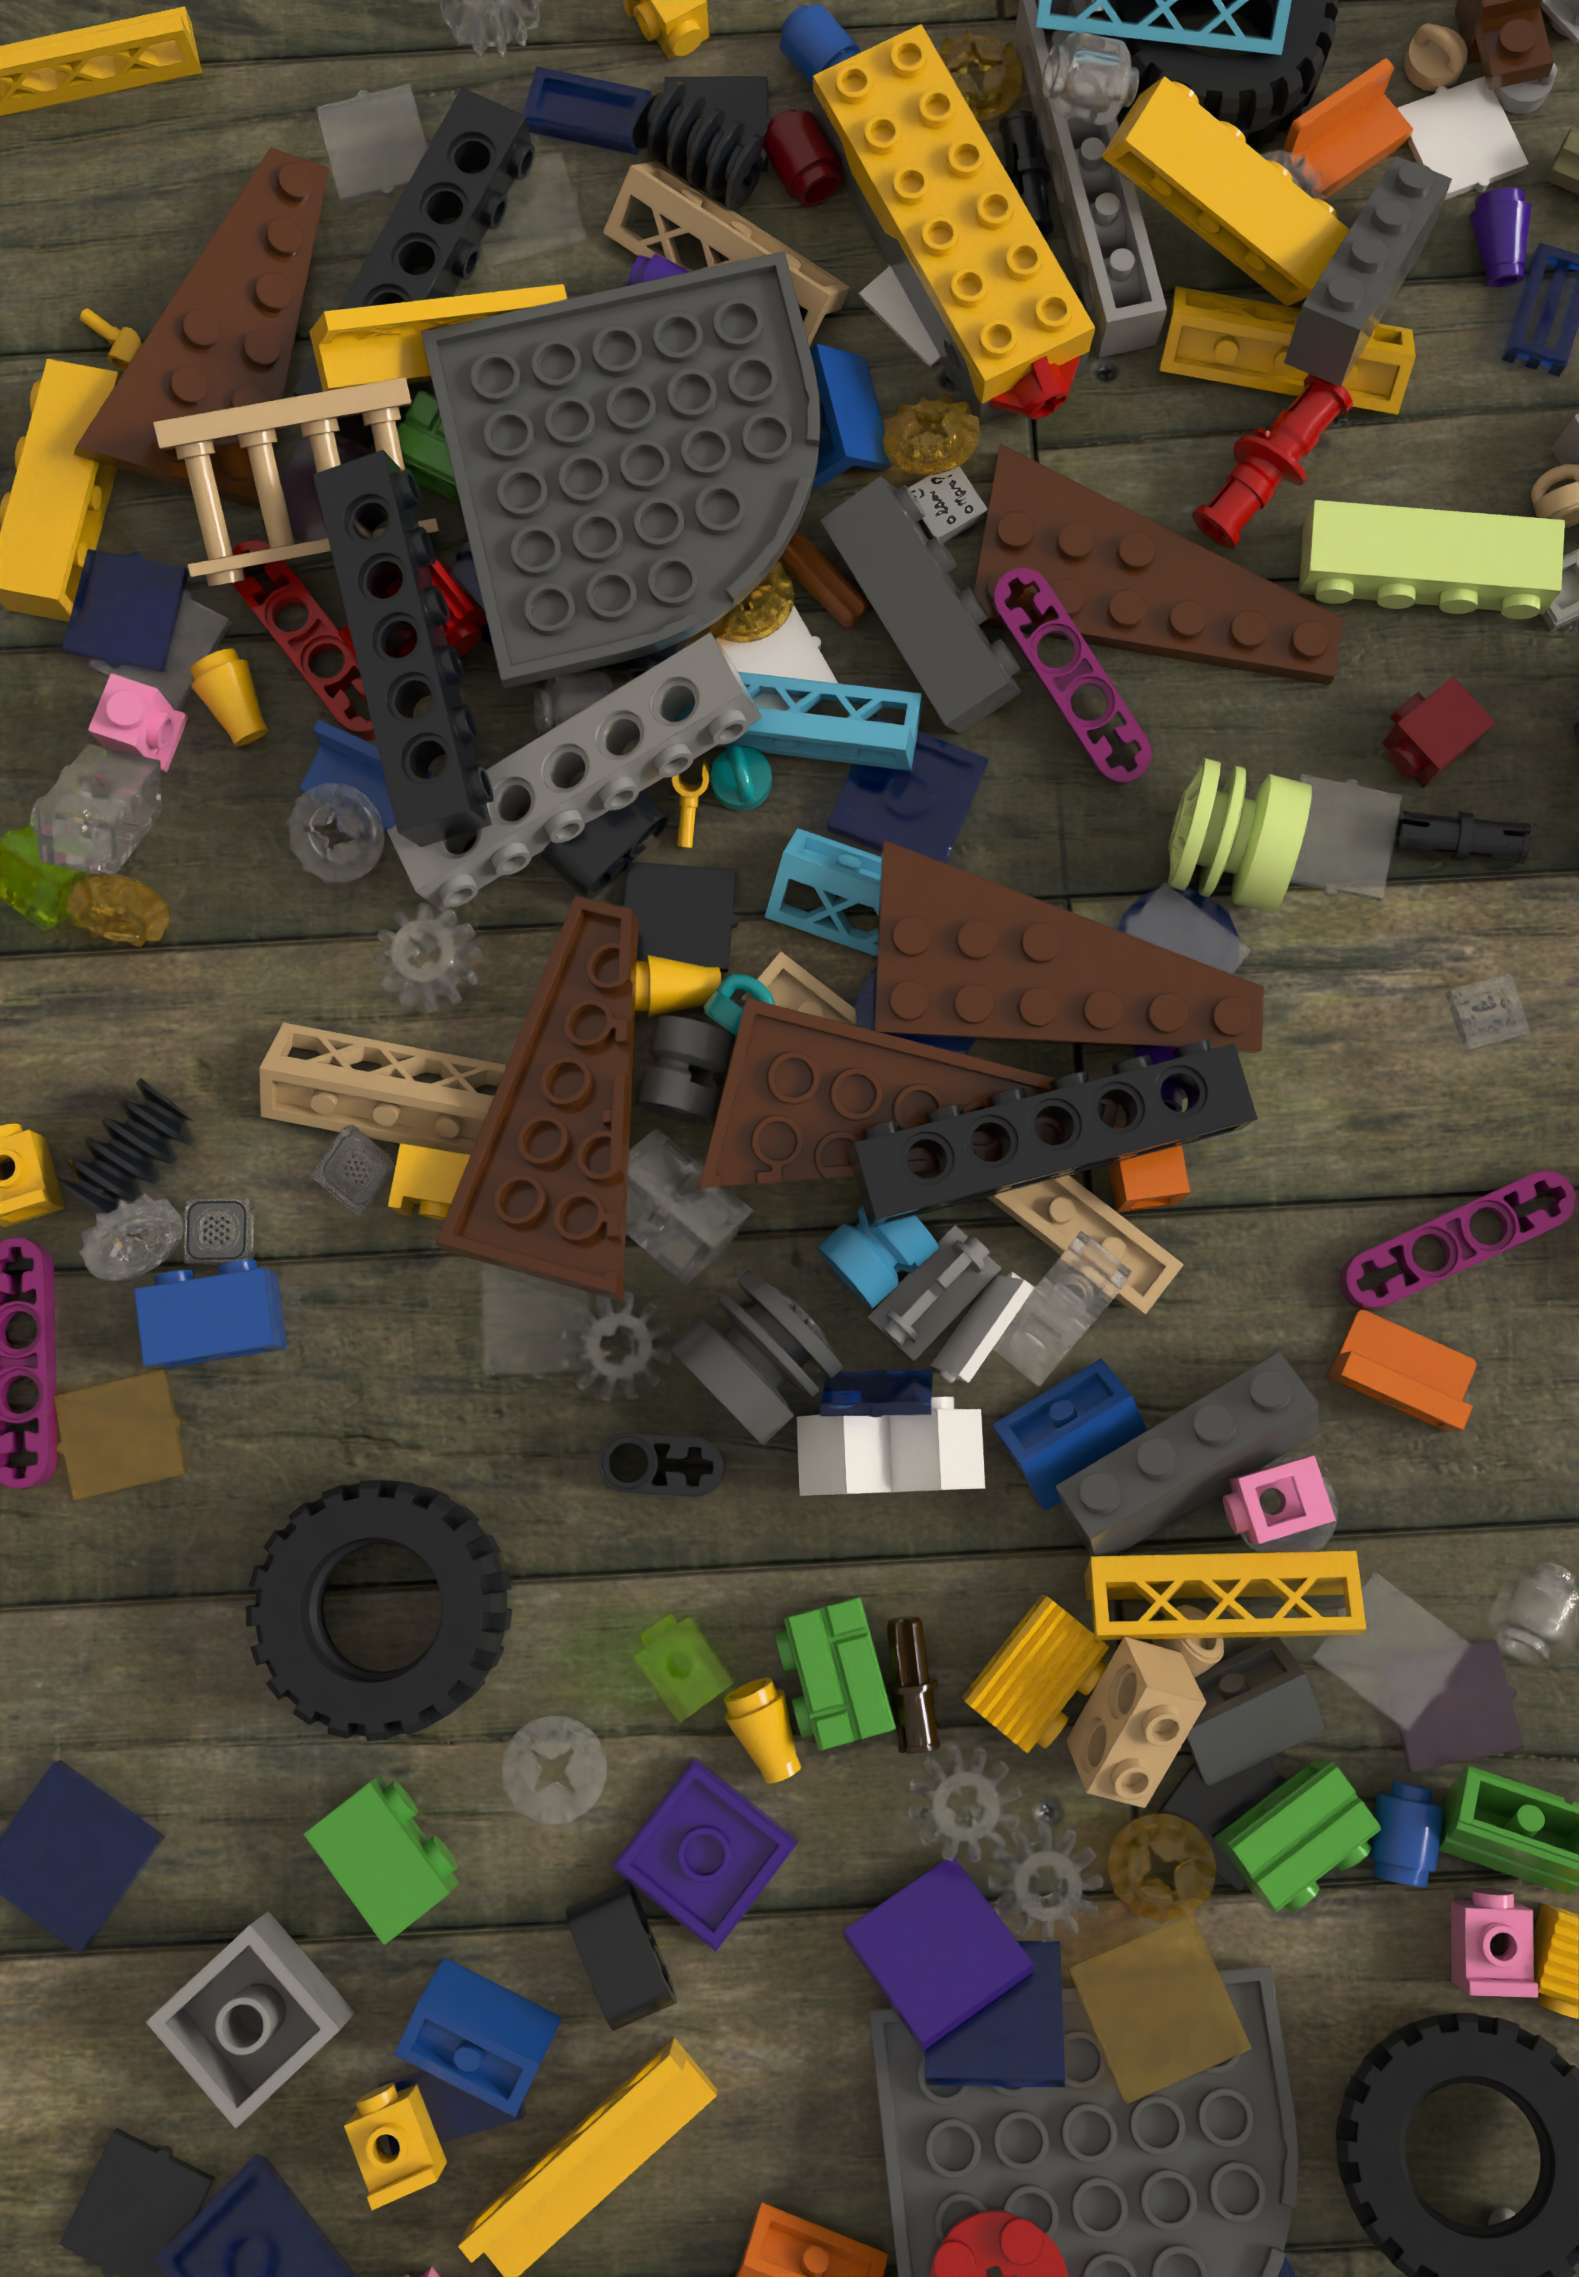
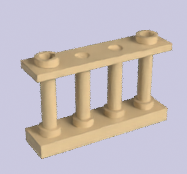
M406 377L153 422L159 448L163 450L175 448L177 459L185 460L208 556L206 561L188 564L190 576L206 575L208 587L245 580L242 567L331 551L328 538L298 544L294 543L272 443L278 442L275 430L300 426L302 437H309L318 473L341 465L334 432L340 431L337 419L362 414L364 426L371 425L376 452L384 450L403 470L405 469L395 421L401 420L399 408L411 405ZM238 437L240 448H247L270 546V549L233 555L209 456L215 453L213 441ZM436 518L418 521L419 527L422 526L427 533L439 531ZM387 527L375 529L372 539L379 537Z

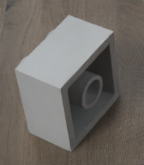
M267 1911L241 1932L150 2017L146 2023L236 2129L337 2034L356 2012L271 1913Z

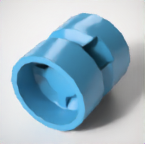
M862 1206L858 1210L859 1224L852 1226L843 1223L817 1246V1250L849 1289L866 1306L873 1309L899 1285L897 1272L903 1270L913 1273L939 1249V1246L916 1216L869 1228L865 1210Z

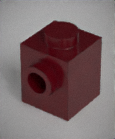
M1452 677L1427 699L1417 692L1391 715L1390 719L1396 726L1382 744L1389 750V759L1397 771L1406 778H1414L1425 788L1479 743L1496 722L1462 685Z

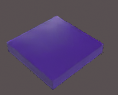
M694 1757L611 1867L716 1952L797 1845L798 1839L699 1759Z
M953 1855L843 1930L845 1941L922 2051L1030 1975L1034 1968L1032 1960Z

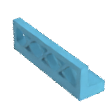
M1039 0L1037 28L1282 55L1292 0H1277L1270 38L1244 35L1231 16L1248 0H1233L1226 7L1221 0H1212L1220 12L1198 30L1183 28L1169 7L1178 0H1155L1158 5L1137 23L1121 21L1108 0H1094L1076 16L1050 13L1052 0ZM1102 6L1111 20L1088 16ZM1164 13L1173 27L1150 23ZM1226 20L1234 34L1212 30Z
M738 672L752 699L762 693L777 694L788 709L784 711L757 707L762 716L761 719L748 726L747 731L737 740L728 744H718L716 747L728 748L731 744H737L764 753L911 771L923 705L922 693ZM790 696L802 697L803 699L795 704ZM822 700L836 701L849 717L842 718L805 712ZM850 703L864 706L856 711ZM694 705L683 709L678 714L675 722L687 718L691 714ZM883 707L906 710L904 725L867 721L866 719Z
M797 828L783 852L765 918L877 957L878 928L869 932L853 928L843 909L860 903L874 908L879 917L881 857ZM790 880L814 887L824 905L808 912L785 904L784 900ZM834 895L840 896L841 898L836 899Z

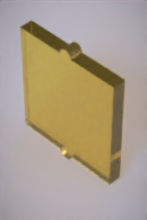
M160 1370L54 1396L62 1442L57 1446V1451L65 1455L73 1500L85 1499L188 1474L179 1428L182 1427L184 1420L175 1413L167 1370Z

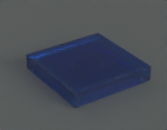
M876 714L873 715V718L871 720L875 722L899 724L894 721L883 718L881 716H878ZM918 731L911 771L860 764L852 765L829 820L827 831L882 852V842L886 840L947 864L988 766L989 759Z
M62 1760L56 1761L51 1765L0 1837V1895L75 1951L81 1953L88 1948L166 1836Z
M1017 1941L1034 1963L1033 1972L925 2049L926 2085L1065 2088L1060 1941Z

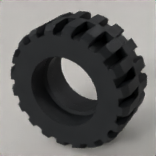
M1108 0L1121 21L1135 23L1158 5L1155 0ZM1178 0L1169 8L1174 14L1193 6L1216 5L1212 0ZM1221 0V1L1223 2V4H1224L1225 7H1226V6H1227L1228 4H1230L1233 0ZM1248 0L1235 12L1251 22L1262 37L1270 38L1277 0ZM1292 0L1282 55L1252 52L1239 57L1220 58L1199 53L1185 44L1099 35L1098 51L1107 85L1110 87L1109 92L1112 104L1120 114L1126 111L1129 112L1138 96L1165 76L1171 82H1179L1191 89L1197 96L1200 106L1217 120L1228 122L1237 127L1245 136L1246 144L1250 143L1253 149H1258L1274 141L1277 130L1279 132L1287 131L1292 122L1300 117L1303 107L1309 105L1333 43L1337 28L1334 22L1338 13V0ZM1104 10L1102 19L1111 20ZM1164 13L1150 23L1168 26Z
M368 1480L360 1481V1483L353 1485H340L322 1492V1497L313 1503H303L288 1515L291 1522L284 1530H274L263 1548L269 1552L264 1565L254 1566L249 1582L250 1587L257 1588L255 1605L246 1606V1627L256 1626L259 1642L257 1645L250 1646L256 1666L261 1664L267 1665L273 1678L266 1685L278 1700L288 1697L296 1705L293 1714L308 1725L318 1721L328 1726L327 1734L345 1739L359 1735L366 1736L367 1741L388 1740L401 1734L410 1735L433 1725L455 1712L457 1708L471 1699L485 1684L484 1679L490 1670L497 1666L504 1651V1647L501 1644L505 1630L510 1629L512 1609L507 1608V1590L512 1589L508 1570L503 1571L497 1555L501 1550L493 1535H486L478 1524L480 1519L466 1506H459L450 1500V1495L434 1488L402 1481ZM374 1544L399 1546L420 1557L432 1570L442 1597L440 1627L429 1648L409 1665L390 1671L367 1670L347 1660L333 1644L324 1620L323 1602L325 1590L335 1567L349 1554Z
M1477 2013L1436 2015L1409 2023L1393 2031L1392 2034L1379 2044H1376L1368 2052L1355 2074L1351 2076L1345 2089L1336 2128L1337 2163L1341 2181L1349 2204L1363 2230L1391 2263L1408 2277H1572L1576 2274L1573 2267L1579 2262V2069L1564 2060L1557 2053V2047L1542 2036L1533 2035L1520 2028V2024L1500 2017L1493 2018L1477 2015ZM1459 2083H1473L1492 2088L1515 2103L1524 2113L1534 2130L1540 2151V2173L1536 2188L1526 2205L1514 2216L1503 2222L1487 2226H1472L1450 2220L1434 2210L1423 2199L1411 2179L1405 2156V2139L1409 2122L1418 2106L1429 2095L1443 2087Z

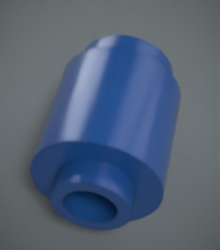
M821 4L810 7H798L786 18L782 25L779 49L812 88L813 75L861 53L860 47Z
M1392 1781L1391 1793H1376L1373 1816L1379 1823L1381 1830L1370 1838L1372 1849L1368 1857L1374 1860L1373 1876L1395 1883L1427 1887L1429 1871H1436L1445 1809L1444 1805L1431 1801L1433 1789Z

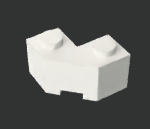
M954 1397L915 1398V1411L894 1413H862V1401L859 1400L822 1402L823 1415L796 1417L800 1496L985 1488L981 1409H954Z

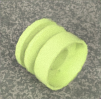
M1203 757L1194 779L1183 792L1175 816L1168 847L1170 855L1168 886L1185 891L1196 864L1201 865L1198 892L1202 896L1210 897L1218 885L1223 871L1233 874L1232 901L1234 904L1274 914L1280 907L1298 859L1309 816L1312 786L1308 783L1268 774L1260 786L1255 799L1245 798L1246 769L1234 765L1223 792L1217 791L1221 763Z

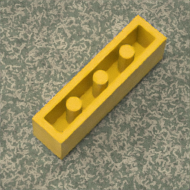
M1165 76L1138 96L1101 156L1286 306H1290L1309 296L1350 230L1338 220V214L1331 205L1323 200L1310 197L1292 182V176L1284 166L1275 161L1264 159L1246 144L1245 136L1237 127L1228 122L1217 120L1199 105L1198 98L1191 89L1179 82H1171Z
M47 359L42 379L37 380L32 387L30 395L32 416L27 435L19 439L15 450L17 472L11 492H7L4 495L0 505V523L2 526L0 531V604L8 611L77 624L117 468L76 456L74 451L76 445L121 378L117 371Z

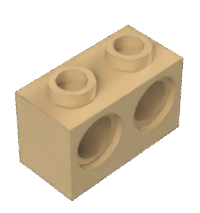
M1124 1636L1066 1739L1086 1793L1146 1808L1206 1705V1701L1181 1652Z

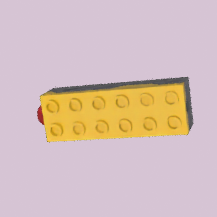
M922 24L813 75V115L841 163L839 173L842 177V185L887 265L890 264L977 426L1007 412L1020 414L1023 417L1034 420L1041 419L1055 412L1066 402L1073 380L1084 375L1095 326Z

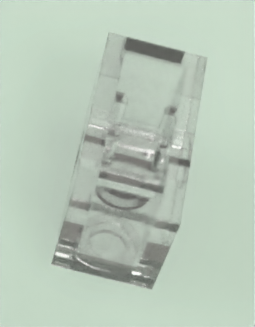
M88 744L71 765L68 764L62 769L59 780L47 795L39 797L34 804L30 824L32 832L38 836L39 862L113 879L162 813L160 760Z
M655 1128L629 1151L626 1234L682 1283L688 1286L728 1248L753 1210L725 1186L698 1189L702 1166L659 1129Z
M1080 1231L1034 1286L1035 1288L997 1341L993 1350L1040 1387L1120 1292L1132 1271L1083 1231Z

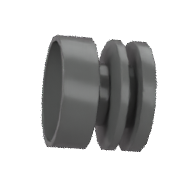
M747 1270L737 1280V1284L755 1305L746 1312L730 1296L724 1293L718 1299V1302L733 1326L723 1334L708 1322L698 1318L668 1349L764 1446L794 1417L789 1405L778 1390L789 1382L802 1393L813 1398L820 1390L801 1368L810 1360L820 1371L832 1379L843 1366L834 1356L824 1332L808 1314L783 1290L761 1281L755 1274Z

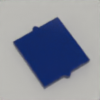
M88 549L62 650L66 654L106 661L112 669H117L122 664L164 672L189 574L188 570L185 567L145 560L140 553H134L131 557Z
M933 1370L838 1372L832 1379L826 1376L820 1402L821 1416L882 1417L883 1415H932Z

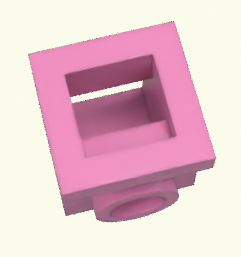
M111 673L88 731L109 754L167 773L189 717L186 713L174 710L157 688Z
M1315 1455L1295 1458L1231 1478L1229 1482L1233 1493L1223 1496L1224 1509L1235 1534L1246 1532L1249 1543L1261 1544L1336 1521ZM1267 1489L1276 1491L1281 1500L1278 1511L1271 1515L1262 1510L1259 1502L1261 1494Z
M1473 1889L1472 1900L1451 1899V1982L1469 1995L1538 1998V1983L1534 1981L1533 1910L1514 1901V1893L1511 1891ZM1504 1933V1954L1493 1956L1490 1951V1941L1496 1934Z

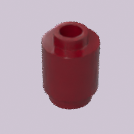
M788 109L777 114L767 126V132L764 135V152L790 197L798 199L801 205L805 207H812L823 203L833 196L842 184V177L839 173L841 163L812 112Z

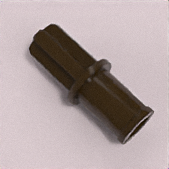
M914 1616L894 1618L889 1620L887 1624L893 1682L888 1683L885 1687L886 1693L892 1694L897 1724L898 1752L917 1754L934 1751L941 1747L938 1726L936 1724L933 1689L938 1687V1680L936 1678H929L922 1621L919 1617Z

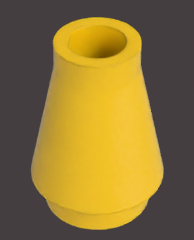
M229 648L214 652L191 666L190 671L195 679L191 684L192 689L227 731L236 747L256 741L268 733L269 730L262 717L249 663L245 659H240L235 649Z
M646 955L645 961H637L635 1011H645L648 1018L705 1005L715 989L721 984L720 968L704 967Z
M765 1677L748 1682L734 1689L723 1698L728 1710L723 1718L759 1768L766 1784L785 1780L801 1769V1764L796 1755L785 1692L782 1689H776L772 1678Z

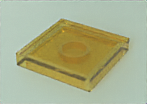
M1193 1915L1184 1917L1067 1968L1124 2104L1131 2103L1252 2049Z

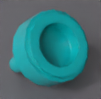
M731 744L713 762L710 771L712 792L717 801L727 809L737 812L751 811L762 805L769 796L772 787L771 767L765 756L756 749Z
M733 974L726 977L703 1006L705 1009L704 1013L735 1036L743 1009L741 1005L730 998L735 990H744L758 1001L775 1005L772 994L759 980L746 974Z

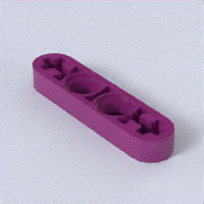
M1015 568L1006 572L999 579L993 594V606L998 618L1096 771L1104 780L1113 784H1127L1135 781L1147 770L1151 761V747L1147 737L1046 579L1039 572L1030 568ZM1016 582L1022 589L1033 586L1037 590V594L1033 597L1031 603L1040 619L1048 610H1051L1057 619L1040 625L1028 639L1024 637L1020 629L1029 627L1031 620L1021 607L1010 610L1005 604L1011 596L1009 586ZM1051 633H1059L1066 636L1073 647L1071 661L1060 668H1051L1044 665L1037 654L1039 641ZM1094 686L1103 692L1106 698V709L1100 718L1093 721H1085L1074 714L1071 707V697L1078 688ZM1115 714L1119 716L1124 724L1112 730L1118 742L1123 746L1133 742L1138 749V752L1132 758L1135 769L1127 772L1122 765L1111 769L1107 764L1106 759L1113 751L1104 735L1096 744H1093L1087 733L1103 728Z
M1544 1170L1530 1174L1354 1256L1345 1263L1340 1272L1339 1285L1341 1292L1346 1300L1358 1309L1374 1310L1390 1305L1563 1224L1571 1217L1575 1210L1576 1195L1574 1188L1566 1177L1554 1171ZM1534 1184L1540 1192L1551 1190L1554 1193L1556 1202L1549 1206L1551 1217L1542 1209L1518 1219L1515 1211L1512 1209L1533 1199L1537 1195ZM1506 1195L1509 1197V1204L1503 1199ZM1477 1210H1488L1494 1213L1501 1222V1236L1493 1245L1482 1244L1475 1240L1469 1228L1470 1219ZM1519 1224L1525 1229L1522 1233L1520 1232ZM1419 1237H1433L1443 1246L1445 1261L1437 1271H1425L1414 1262L1412 1248ZM1391 1248H1394L1396 1251V1259L1389 1253ZM1398 1262V1266L1403 1273L1382 1282L1378 1286L1381 1294L1379 1298H1377L1373 1290L1361 1292L1358 1288L1356 1280L1364 1276L1362 1264L1366 1263L1370 1271H1377ZM1404 1275L1411 1281L1409 1286H1405Z
M12 1237L0 1242V1483L9 1488L32 1489L42 1486L52 1477L58 1461L54 1265L51 1255L44 1246L26 1238ZM19 1251H21L24 1258L34 1261L33 1271L24 1272L22 1275V1293L36 1295L35 1304L21 1301L6 1303L7 1294L20 1296L18 1277L8 1275L6 1271L7 1264L18 1261ZM28 1313L36 1321L37 1334L34 1341L26 1348L16 1349L7 1341L6 1327L10 1319L15 1315ZM27 1376L38 1387V1401L28 1412L18 1414L9 1406L7 1392L12 1382ZM9 1422L28 1425L39 1422L38 1432L25 1431V1448L27 1451L37 1452L38 1461L37 1465H30L26 1468L24 1478L22 1469L11 1467L10 1464L11 1455L19 1454L22 1451V1433H8Z

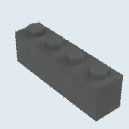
M1395 156L1302 305L1284 361L1285 364L1339 387L1342 386L1430 239L1452 178L1435 172L1424 164L1411 162Z
M879 476L821 518L820 521L945 726L962 734L1022 693V690L1013 678V675L1020 671V667L1005 643L1001 639L992 643L984 631L981 623L989 619L985 609L969 587L960 592L949 574L957 565L942 541L937 536L928 540L918 524V521L926 515L912 492L906 485L897 490L886 479Z
M1278 1352L1056 1485L1064 1515L1091 1556H1116L1231 1487L1229 1479L1257 1471L1319 1434L1318 1401L1283 1354Z

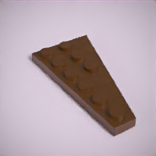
M270 147L76 445L74 455L191 489L185 460L177 459L175 448L167 450L159 448L153 422L283 399L329 167ZM238 437L213 441L215 453L209 456L219 498L258 509L260 503L247 448H240Z
M1000 443L973 592L989 618L981 623V626L1006 630L993 606L994 590L999 579L1006 572L1015 568H1030L1039 572L1046 579L1087 644L1326 685L1332 683L1336 675L1344 618ZM1017 582L1009 586L1011 596L1005 603L1010 610L1021 607L1031 620L1029 627L1020 629L1022 633L1032 634L1040 625L1051 620H1057L1051 610H1048L1041 619L1039 618L1031 603L1033 597L1037 594V590L1033 586L1022 589ZM1051 633L1044 636L1068 640L1066 636L1059 633Z
M883 840L874 1031L893 1036L1177 1049L1193 1042L1211 1039L1214 1049L1235 1043L1239 1053H1258L1262 1051L1263 986Z
M574 896L436 1240V1243L446 1252L623 1302L639 926V920L633 909Z
M746 998L697 1188L855 1177L849 1151L855 1142L863 1140L861 1131L891 1121H899L901 1130L926 1124L925 1114L952 1105L961 1104L964 1114L989 1108L987 1098L1018 1088H1025L1027 1097L1050 1092L1049 1083L1056 1078ZM1101 1099L1098 1103V1114L1101 1120L1112 1128L1115 1124L1119 1103L1112 1099ZM1050 1115L1036 1117L1035 1131L1038 1137L1050 1145L1062 1144L1065 1133L1059 1120ZM986 1131L972 1134L971 1146L974 1153L980 1159L988 1162L1001 1160L1003 1153L1002 1145L994 1134ZM920 1147L908 1151L907 1163L912 1172L940 1170L939 1159L931 1150Z

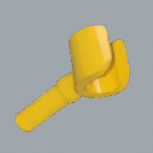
M84 309L80 314V320L113 345L107 355V359L116 368L125 372L142 345L141 338L132 328L123 327L120 330L110 325L90 309Z
M706 760L703 762V779L696 784L686 783L680 774L672 777L673 787L680 794L679 806L681 807L677 846L692 848L698 798L707 789L710 779V766Z

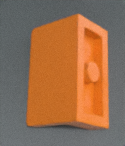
M1387 58L1292 122L1278 163L1290 172L1293 182L1310 197L1325 200L1408 142L1413 128L1384 94L1395 68Z
M1359 1310L1355 1312L1327 1378L1444 1432L1464 1430L1473 1406L1462 1400L1477 1363L1471 1357L1369 1311Z
M762 2202L755 2215L742 2262L735 2277H883L889 2254Z

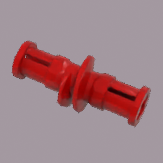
M1308 374L1304 379L1305 389L1287 410L1281 411L1271 423L1269 431L1261 427L1255 428L1250 432L1251 435H1243L1235 442L1233 452L1238 464L1226 477V483L1208 505H1199L1192 513L1195 524L1207 537L1220 546L1233 549L1241 540L1239 532L1257 510H1262L1271 500L1275 489L1283 479L1296 486H1302L1307 481V474L1298 461L1312 451L1319 442V436L1337 415L1345 416L1353 406V400L1343 385L1339 387Z

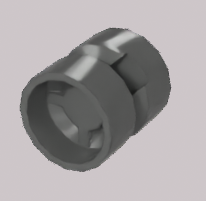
M676 1016L658 1017L649 1050L650 1054L657 1061L655 1066L644 1069L635 1102L636 1105L644 1110L670 1119L712 1126L722 1092V1087L718 1084L717 1078L725 1075L727 1072L735 1035L719 1027Z

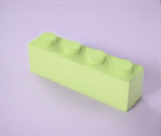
M1314 500L1303 524L1298 594L1313 595L1318 601L1329 604H1340L1352 599L1377 601L1380 606L1390 609H1402L1414 604L1439 606L1440 610L1451 614H1465L1476 609L1501 611L1503 616L1512 619L1532 618L1538 614H1544L1561 592L1565 520Z

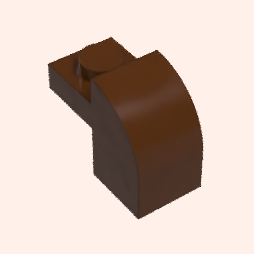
M1457 0L1455 15L1460 36L1465 41L1468 50L1467 64L1478 61L1482 62L1488 90L1549 77L1554 62L1540 9L1543 0Z

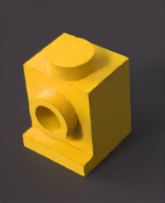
M623 0L624 11L629 19L636 18L644 37L649 42L656 39L668 59L690 54L701 42L709 38L706 0Z
M20 1124L1 1125L0 1164L14 1160L15 1171L10 1178L5 1180L0 1165V1226L5 1228L65 1209L58 1180L55 1177L56 1173L46 1137L30 1129L23 1131Z
M400 1143L388 1207L400 1215L411 1216L413 1204L420 1205L418 1215L444 1221L471 1155Z
M390 2083L356 2100L355 2104L358 2110L354 2111L345 2123L344 2128L369 2191L367 2199L371 2210L437 2182L447 2164V2160L418 2085L415 2084L397 2092L394 2083ZM384 2134L394 2136L399 2142L400 2152L393 2156L386 2155L379 2136Z

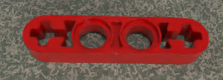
M249 540L237 545L232 550L233 555L255 552L270 549L268 543L260 540ZM284 560L258 564L261 567L264 566L265 572L277 588L269 596H267L262 586L254 577H249L246 567H242L245 580L231 583L244 602L342 729L365 741L375 740L371 720L366 722L361 716L354 717L356 714L355 709L343 692L353 685L359 696L367 703L362 679H356L358 676H361L357 658L338 635V629ZM290 604L305 606L308 609L309 617L302 628L287 632L277 627L276 619L278 613L285 606ZM325 650H335L344 655L342 670L331 678H321L312 672L314 658Z

